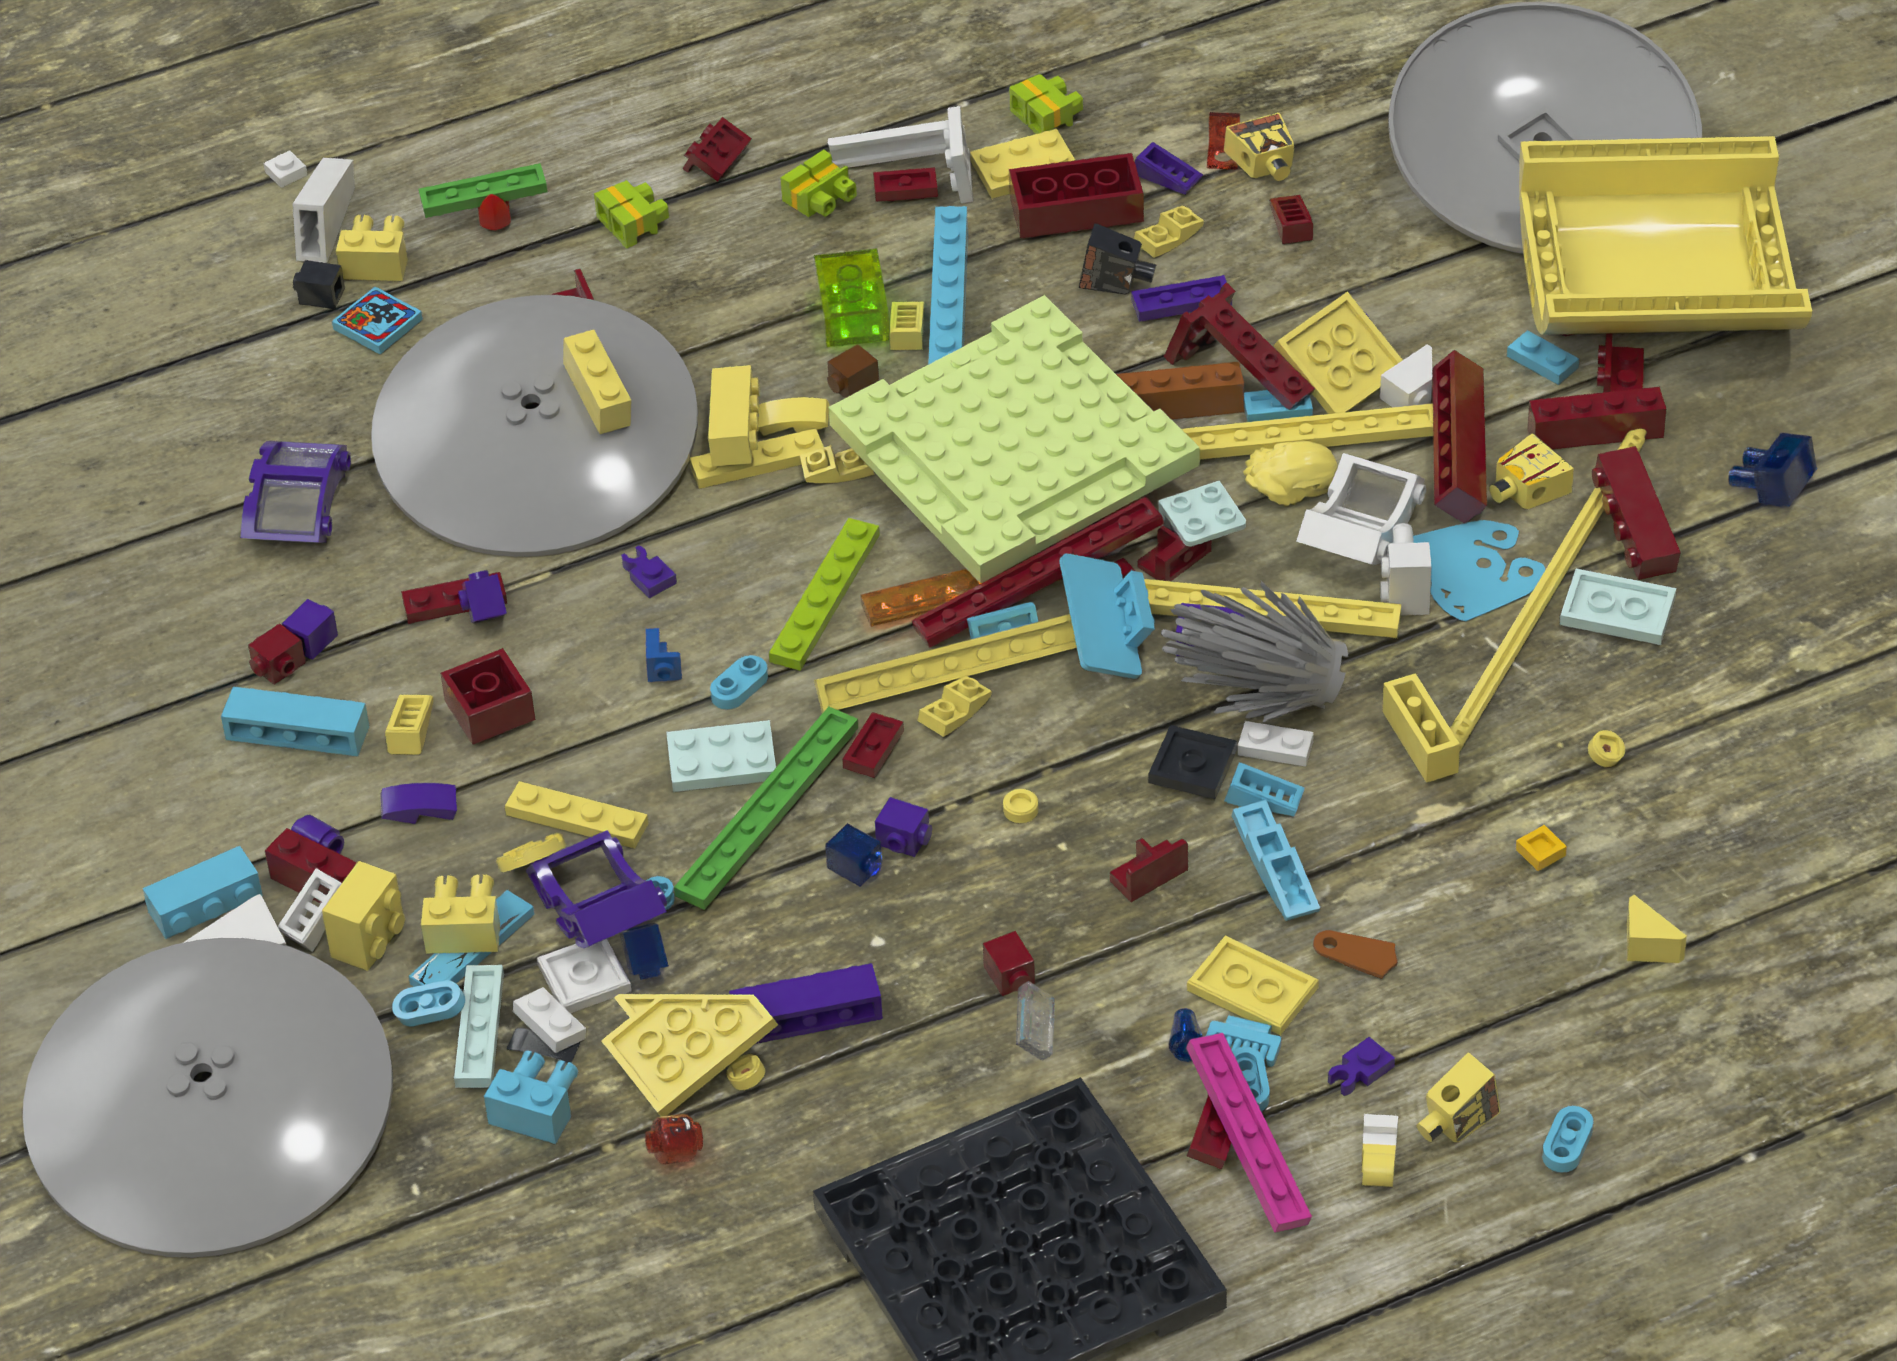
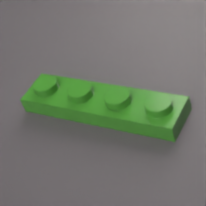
M541 163L419 188L425 218L480 207L483 200L489 194H494L505 202L548 192Z

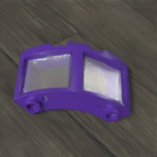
M266 441L259 449L260 455H263L262 458L254 459L250 471L249 482L254 483L253 491L250 492L249 496H245L240 538L327 543V536H331L332 517L329 515L333 496L338 483L342 478H345V472L349 471L351 466V453L347 451V445Z

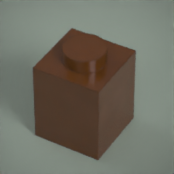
M858 344L827 361L828 385L833 392L839 393L844 398L879 381L878 360Z

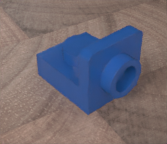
M659 628L646 629L648 682L681 680L680 653L667 652V642H660Z

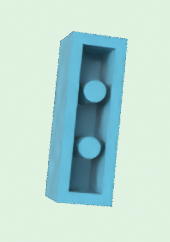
M237 846L143 888L148 913L165 939L235 909L256 895L261 894L263 896L258 872L241 846Z

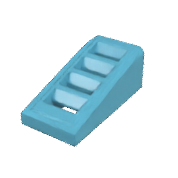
M1239 762L1224 801L1237 806H1246L1267 800L1271 812L1295 816L1305 788ZM1269 792L1276 793V796L1269 795ZM1283 795L1290 796L1289 802L1282 800Z

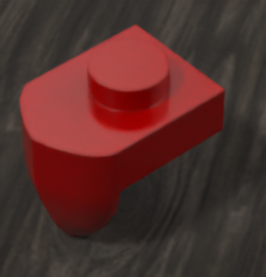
M489 194L483 200L481 206L478 207L480 226L489 230H499L511 223L509 201L504 202L498 196Z

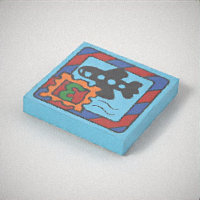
M373 287L332 321V325L335 331L381 354L422 321L423 317L422 311L377 287Z

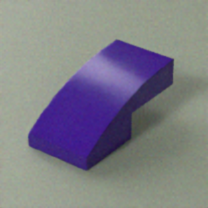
M411 783L382 788L380 793L381 819L416 824L419 815L453 820L457 812L456 785Z

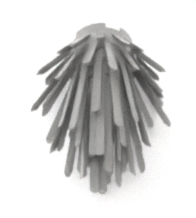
M1261 581V587L1265 590L1266 598L1286 616L1277 612L1244 587L1241 588L1242 593L1267 611L1268 617L1225 595L1223 597L1206 590H1201L1204 597L1244 615V617L1199 604L1201 609L1181 604H1175V609H1171L1174 615L1183 617L1177 618L1176 624L1184 629L1182 634L1163 629L1161 635L1192 646L1170 640L1166 643L1167 646L1162 647V650L1166 653L1188 657H1176L1175 662L1178 664L1198 667L1197 670L1227 675L1219 676L1197 673L1193 677H1184L1181 681L1259 689V692H1263L1229 695L1226 697L1227 701L1240 702H1236L1235 705L1218 707L1214 713L1254 710L1248 712L1246 718L1270 713L1264 716L1263 722L1311 705L1325 709V702L1333 703L1336 699L1346 674L1340 671L1342 656L1348 657L1347 646L1344 642L1334 640L1329 636L1300 596L1298 604L1301 606L1303 613L1284 593H1281L1280 599Z

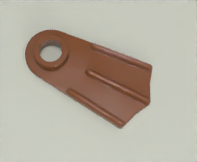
M1332 930L1319 932L1314 937L1313 947L1319 955L1383 979L1388 971L1397 966L1398 963L1395 943ZM1330 944L1334 948H1326L1324 945Z

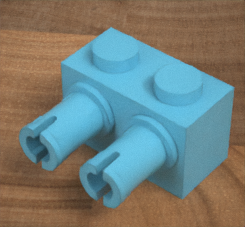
M525 1051L514 1072L499 1069L486 1091L484 1100L488 1124L556 1144L571 1118L567 1091L578 1075L577 1067L568 1062L563 1070L565 1061H558L547 1083L539 1081L535 1078L545 1065V1060L536 1052L532 1056V1051Z

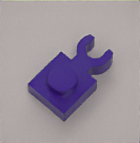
M638 545L636 547L637 558H629L625 553L621 555L623 568L630 572V580L648 598L677 584L676 574L658 556L649 560L647 552L642 546Z
M1368 1037L1342 1055V1065H1336L1329 1070L1328 1083L1331 1085L1337 1080H1345L1341 1084V1094L1347 1096L1355 1090L1358 1081H1362L1366 1086H1369L1393 1069L1395 1057L1371 1037Z

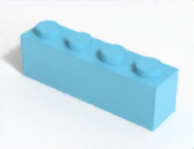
M233 687L221 715L226 740L351 756L359 755L369 729L365 703L253 688Z

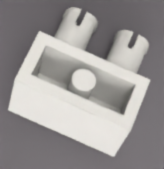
M1406 523L1397 524L1393 528V543H1388V557L1381 558L1382 578H1387V581L1380 582L1381 602L1401 604V615H1429L1431 587L1429 542L1414 543L1411 525Z

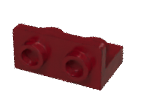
M722 117L715 126L710 123L700 136L702 140L700 144L694 141L684 155L688 160L683 170L688 173L695 165L718 182L747 148L752 138Z
M1606 333L1605 345L1598 346V364H1604V367H1598L1597 386L1603 387V392L1643 388L1644 348L1612 347L1613 333Z

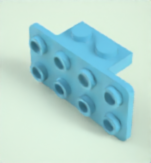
M1064 554L1059 562L1081 667L1087 671L1137 679L1142 674L1137 647L1155 629L1143 573L1131 570L1123 579L1121 568L1117 563Z

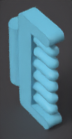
M1228 1015L1226 1023L1211 1021L1206 1036L1223 1033L1230 1047L1232 1042H1234L1232 1051L1239 1048L1241 1044L1243 1045L1242 1047L1260 1049V1053L1264 1060L1266 1057V1064L1269 1067L1274 1066L1281 1048V1037L1271 1034V1025Z

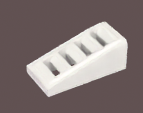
M316 868L278 925L279 931L313 952L325 931L322 909L342 883ZM320 884L330 889L327 895L318 891ZM313 898L322 902L319 907L311 904ZM307 911L314 914L311 919L305 917ZM301 924L306 926L303 932L299 931Z

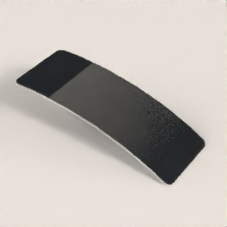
M516 1028L507 1046V1050L532 1051V1053L536 1052L540 1055L572 1063L580 1042L555 1053L531 1029Z

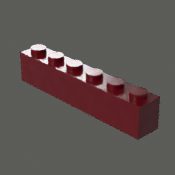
M1453 350L1432 368L1434 505L1462 523H1466L1475 515L1482 513L1487 506L1484 368L1456 350Z

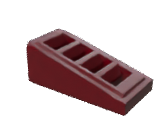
M1301 195L1269 199L1282 244L1313 240V221Z

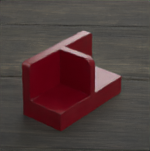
M1161 526L1157 530V546L1137 561V567L1156 580L1171 582L1212 551V540L1194 546H1186L1177 532L1174 533L1165 526Z
M1140 838L1136 841V857L1110 871V882L1130 902H1133L1188 871V843L1184 839H1180L1173 844L1165 840L1151 847L1143 838Z

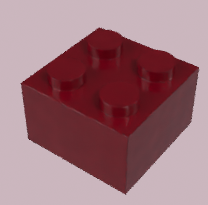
M503 648L440 673L444 700L472 745L536 720L532 691Z

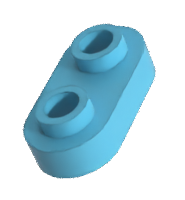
M753 655L738 659L711 683L710 692L713 704L721 709H734L740 706L767 682L768 670L766 662L762 658Z
M443 980L401 991L393 1001L392 1010L403 1025L416 1026L456 1016L465 1005V995L455 982Z
M1236 1048L1232 1052L1240 1069L1244 1070L1242 1073L1260 1110L1263 1111L1268 1106L1270 1098L1264 1058L1254 1048Z
M1568 1106L1557 1113L1543 1144L1542 1159L1549 1169L1556 1172H1569L1579 1165L1593 1131V1117L1589 1111L1579 1106Z

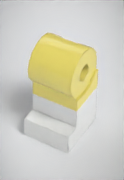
M1364 1114L1362 1185L1393 1187L1398 1116Z

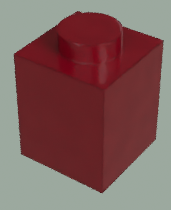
M1016 931L983 943L984 968L1002 996L1015 991H1022L1028 986L1035 984L1034 959Z

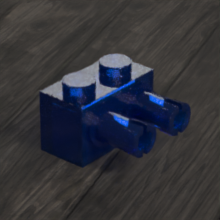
M1780 433L1768 450L1747 447L1742 458L1744 467L1734 465L1733 469L1729 472L1728 481L1731 487L1756 489L1759 503L1772 504L1778 507H1790L1817 470L1812 436Z

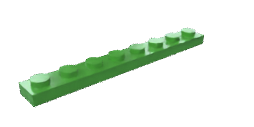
M828 706L674 886L675 897L705 910L858 730V719Z

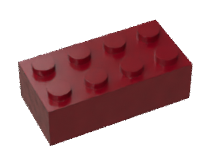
M1132 153L1009 169L1010 201L1020 238L1093 229L1094 224L1109 227L1144 222V193Z

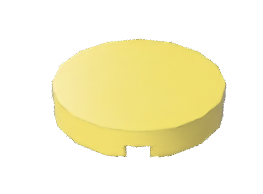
M551 834L546 836L544 842L542 840L531 841L504 853L503 856L497 857L496 863L500 872L510 871L547 857L565 848L567 845L562 834Z

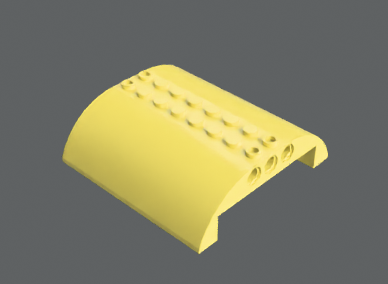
M1775 136L1522 141L1520 143L1519 161L1521 237L1532 312L1538 332L1541 335L1805 328L1811 319L1812 308L1808 289H1796L1775 191L1779 161Z

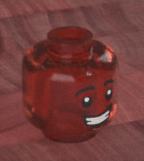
M688 1114L655 1118L651 1131H647L645 1134L646 1149L649 1154L653 1153L656 1160L663 1165L692 1161L696 1157L697 1152L701 1151L703 1147L701 1126L697 1121L694 1122Z

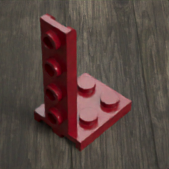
M1227 282L1222 285L1217 295L1212 298L1208 295L1201 300L1199 307L1189 314L1186 311L1182 314L1164 354V358L1171 365H1174L1182 358L1188 360L1196 353L1201 344L1204 342L1210 344L1216 339L1286 409L1293 408L1314 392L1315 388L1230 305L1236 291Z

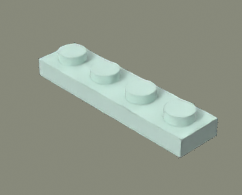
M466 965L463 991L465 1005L461 1010L454 1074L456 1088L489 1087L493 1081L504 978L502 965Z

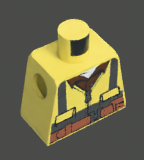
M1275 113L1227 126L1224 151L1250 177L1258 178L1271 174L1276 181H1281L1290 174L1294 143L1280 113Z
M1468 1052L1428 1091L1426 1100L1429 1115L1416 1126L1420 1134L1429 1142H1432L1442 1132L1453 1142H1460L1500 1113L1495 1074Z

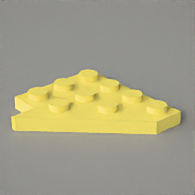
M618 994L614 998L630 1018L601 1041L662 1118H665L778 1026V1024L754 995Z

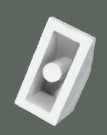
M1427 344L1381 374L1380 399L1392 408L1431 403L1432 347Z

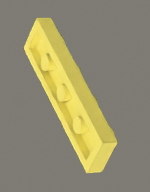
M815 428L759 441L758 450H752V463L712 467L711 455L707 453L691 457L690 466L698 488L701 489L802 465L800 455L824 448Z
M520 781L505 804L507 816L588 837L608 830L611 837H616L622 846L634 849L649 824L647 814Z

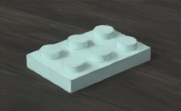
M1576 569L1560 615V625L1661 645L1675 601L1676 588Z
M770 720L666 732L673 792L764 782L776 768Z

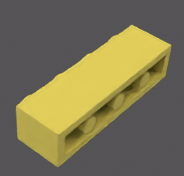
M751 365L712 368L708 432L712 467L752 463V450H758L757 432L759 427L757 414H759L758 397H760V386L758 377H752Z

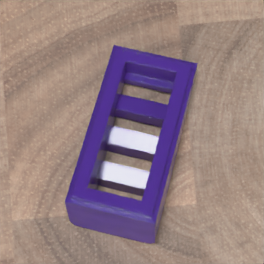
M1154 142L1149 144L1135 159L1139 177L1184 195L1203 177L1202 173ZM1183 177L1189 179L1186 183L1181 181Z

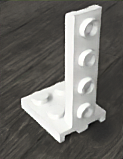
M960 106L948 108V120L828 138L832 162L839 168L945 153L947 167L954 171V173H950L952 191L959 192L961 203L973 202L969 148H967Z

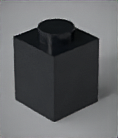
M305 260L300 271L296 272L293 278V289L297 291L299 304L335 309L345 290L341 265Z

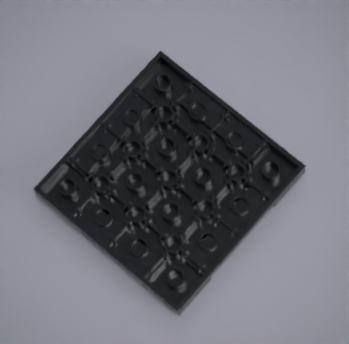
M1081 1077L813 1190L814 1210L847 1263L852 1261L913 1361H1087L1154 1331L1158 1338L1227 1308V1289Z

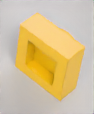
M1545 825L1516 840V851L1537 871L1566 856L1567 846Z

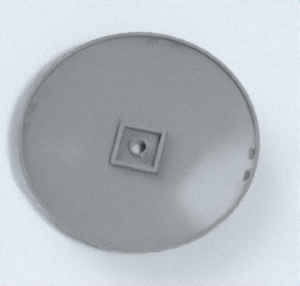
M1538 1L1516 2L1484 8L1448 23L1429 36L1409 57L1399 73L1392 91L1388 118L1390 145L1394 159L1403 178L1421 202L1437 217L1465 235L1490 246L1522 254L1519 200L1520 143L1522 141L1702 138L1699 108L1686 78L1671 58L1652 40L1631 26L1600 12L1574 5Z
M562 295L516 297L489 303L450 319L419 340L402 357L384 383L376 402L371 431L372 451L378 474L394 503L414 523L435 537L467 550L490 555L512 557L554 555L581 549L620 533L643 518L668 495L681 477L692 454L698 430V407L695 388L684 361L665 337L645 321L615 306L586 298ZM593 329L631 399L630 426L604 434H599L563 364V339ZM530 402L539 404L535 409L524 408Z
M212 938L171 945L140 956L111 971L76 998L56 1020L34 1058L24 1093L23 1127L29 1156L41 1183L56 1204L83 1228L106 1241L145 1254L166 1257L194 1258L217 1256L249 1249L281 1237L313 1219L339 1198L363 1171L377 1148L390 1113L393 1094V1068L390 1050L382 1025L362 993L345 976L310 954L278 943L249 938ZM207 1071L212 1073V1076L205 1082L193 1080L200 1072Z

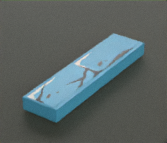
M508 890L496 899L500 919L499 945L535 915L534 907ZM491 952L434 953L409 975L410 985L415 987L443 980L457 983L465 976L466 965H478Z

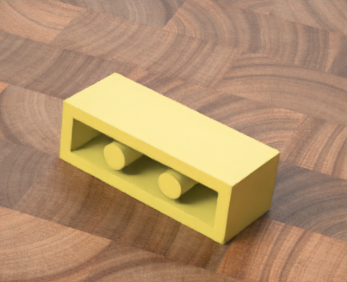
M595 330L565 337L563 339V364L599 434L630 426L631 399Z
M1416 673L1384 683L1383 713L1425 782L1458 773L1460 743Z

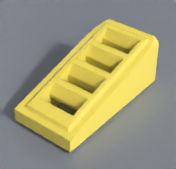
M892 302L890 350H923L924 302Z
M399 695L385 731L387 750L390 754H421L434 702L433 696Z

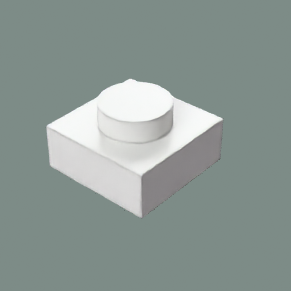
M290 150L264 163L265 173L281 188L307 176L306 165Z

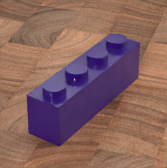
M872 963L792 979H783L756 986H746L729 991V995H754L778 1024L756 1044L883 1019L881 994Z

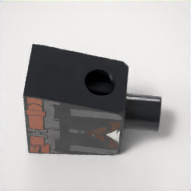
M1094 224L1087 244L1079 288L1126 295L1130 293L1134 278L1152 283L1157 264L1139 260L1142 247L1140 241L1099 224Z

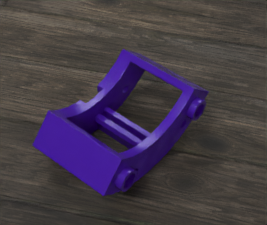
M608 830L537 860L526 869L546 909L554 908L560 916L556 918L558 927L568 939L576 936V945L581 948H588L666 912L665 906H667V901L659 886L655 887L652 880H643L631 869L623 858L624 853L619 840L616 837L612 838ZM601 847L622 884L577 904H573L559 886L550 869Z

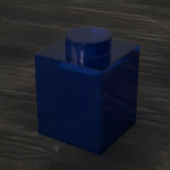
M848 823L825 844L827 868L859 887L870 877L876 876L882 867L881 842Z
M657 923L634 927L619 933L629 974H639L640 980L661 975L660 968L669 966Z

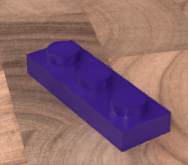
M1222 275L1131 291V301L1139 322L1180 315L1186 311L1192 313L1199 307L1201 300L1208 295L1211 298L1217 295L1222 285L1227 281L1225 276Z

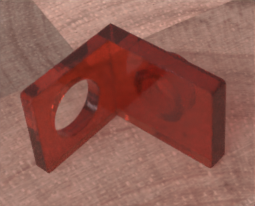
M1209 113L1208 169H1238V164L1234 160L1230 159L1222 162L1214 157L1219 153H1225L1226 127L1240 123V113Z

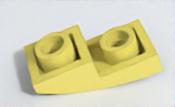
M1185 206L1176 207L1160 213L1158 224L1136 231L1134 239L1140 241L1142 244L1141 248L1155 258L1189 239L1203 226L1204 220Z
M801 397L759 404L758 417L759 430L765 436L792 427L797 433L828 427L829 402L827 399Z
M830 445L800 455L806 482L838 483L875 475L874 471L852 448L834 454Z
M964 676L944 686L942 698L920 709L917 721L944 737L969 720L991 697L992 691L979 684L977 680Z

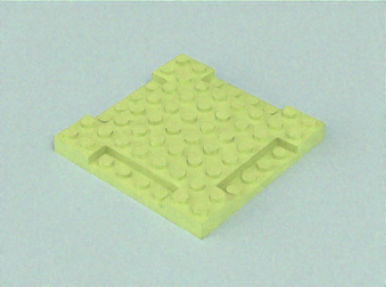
M1045 295L992 322V332L908 376L890 385L882 379L828 407L830 426L980 584L1200 466V447L1161 409L1153 411L1083 342L1082 331Z

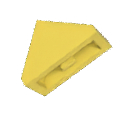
M1636 895L1629 898L1627 915V961L1680 963L1683 961L1687 935Z

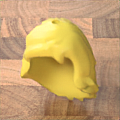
M1310 441L1284 442L1274 445L1272 449H1265L1264 447H1261L1260 450L1256 449L1250 455V459L1245 461L1247 468L1244 470V475L1246 476L1245 481L1250 485V488L1257 489L1258 492L1268 496L1271 501H1275L1279 505L1283 504L1286 507L1290 504L1295 505L1304 497H1317L1327 493L1337 471L1338 464L1332 452L1324 445Z

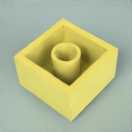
M361 861L357 862L322 909L331 958L368 971L376 959H380L384 955L387 944L395 934L400 933L405 922L396 874Z

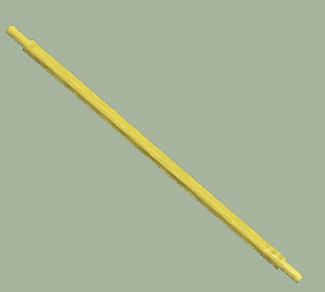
M1636 429L1629 431L1617 450L1636 446L1638 452H1640L1645 443L1646 430ZM1595 487L1459 715L1450 727L1460 743V751L1604 511L1603 494L1600 488Z

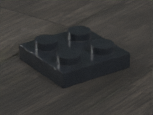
M1170 725L1148 773V783L1216 799L1237 751V741Z

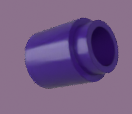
M305 815L299 818L291 828L292 831L339 854L344 847V838L340 835V832L313 815Z

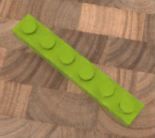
M852 518L847 519L769 651L770 663L801 671L880 536L879 525Z

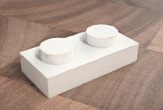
M1245 721L1238 743V755L1306 767L1313 744L1314 732Z
M544 987L513 1001V1012L555 1053L586 1038V1028Z

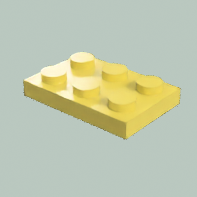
M1057 129L970 151V161L991 198L1010 194L1009 169L1075 160Z

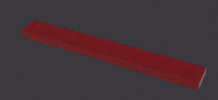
M1145 497L911 620L913 627L926 645L931 648L969 628L967 618L1002 610L1063 578L1059 560L1064 554L1099 559L1163 525V517Z

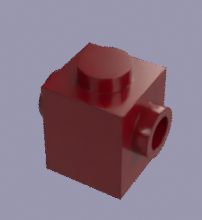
M280 623L248 644L251 669L257 676L265 677L274 685L306 664L301 639Z

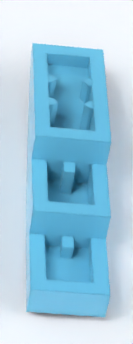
M1267 800L1233 809L1232 818L1260 878L1284 919L1287 921L1320 911V906L1295 847H1290L1281 824H1276Z

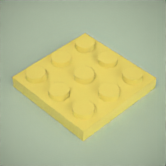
M1348 292L1274 344L1275 349L1315 388L1312 395L1328 414L1352 410L1380 390L1381 374L1403 361Z

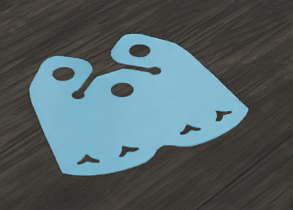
M1479 520L1413 536L1414 543L1429 542L1432 583L1430 591L1433 599L1451 616L1463 621L1478 617L1531 593L1545 572V567L1542 563L1528 558H1517L1511 563L1507 575L1508 580L1505 582L1500 580L1506 566L1502 557L1496 550L1481 545L1477 546L1474 542L1481 540L1482 543L1501 549L1513 547L1516 544L1519 530L1509 524ZM1501 530L1507 534V538L1499 541L1494 539L1492 534L1495 531ZM1480 558H1487L1491 561V566L1480 568L1476 562ZM1521 567H1530L1533 569V574L1529 577H1523L1518 571ZM1441 589L1451 592L1448 595V598H1445V593H1443ZM1454 606H1464V613H1461L1460 609L1454 608Z

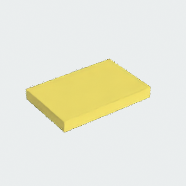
M1226 935L1187 982V991L1247 1020L1271 1025V1031L1280 1036L1319 988L1318 979Z

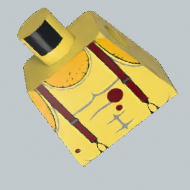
M1532 433L1499 458L1496 467V483L1490 485L1489 491L1497 503H1501L1511 497L1522 508L1530 509L1571 493L1574 468Z

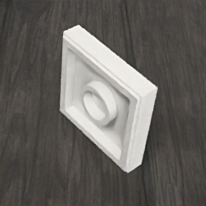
M607 939L588 948H581L574 944L537 957L538 967L553 996L570 1013L612 999L618 994L631 992V983Z

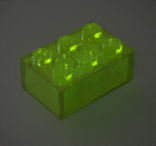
M878 249L814 255L816 286L826 347L889 341V311Z

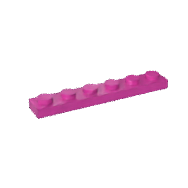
M1219 1033L1191 1039L1186 1049L1274 1233L1308 1225L1312 1215L1224 1034Z

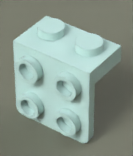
M1220 481L1159 500V513L1164 521V524L1161 526H1165L1174 533L1177 532L1186 546L1201 544L1243 530L1246 527V519Z

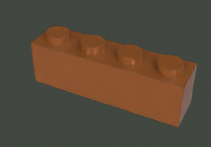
M1239 362L1116 374L1153 411L1161 409L1171 420L1244 412V381Z

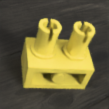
M361 215L355 216L352 230H341L336 248L338 265L342 267L343 279L403 281L408 260L404 234L402 232L404 220L399 216H395L392 222V215L387 216L384 220L383 231H371L374 222L370 216L364 215L362 222Z
M483 874L481 884H479L480 875L473 876L471 878L470 897H456L458 880L455 877L447 875L445 885L444 876L436 878L435 897L424 898L421 929L426 954L498 952L500 919L496 896H492L494 880L491 876Z

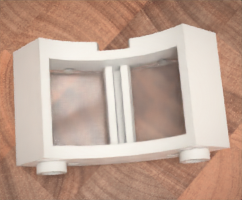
M1343 453L1337 471L1328 488L1329 500L1327 503L1319 502L1312 509H1306L1296 542L1377 565L1381 563L1382 557H1388V543H1393L1394 526L1401 523L1408 524L1416 504L1420 505L1423 502L1426 494V485H1423L1425 479L1409 472Z

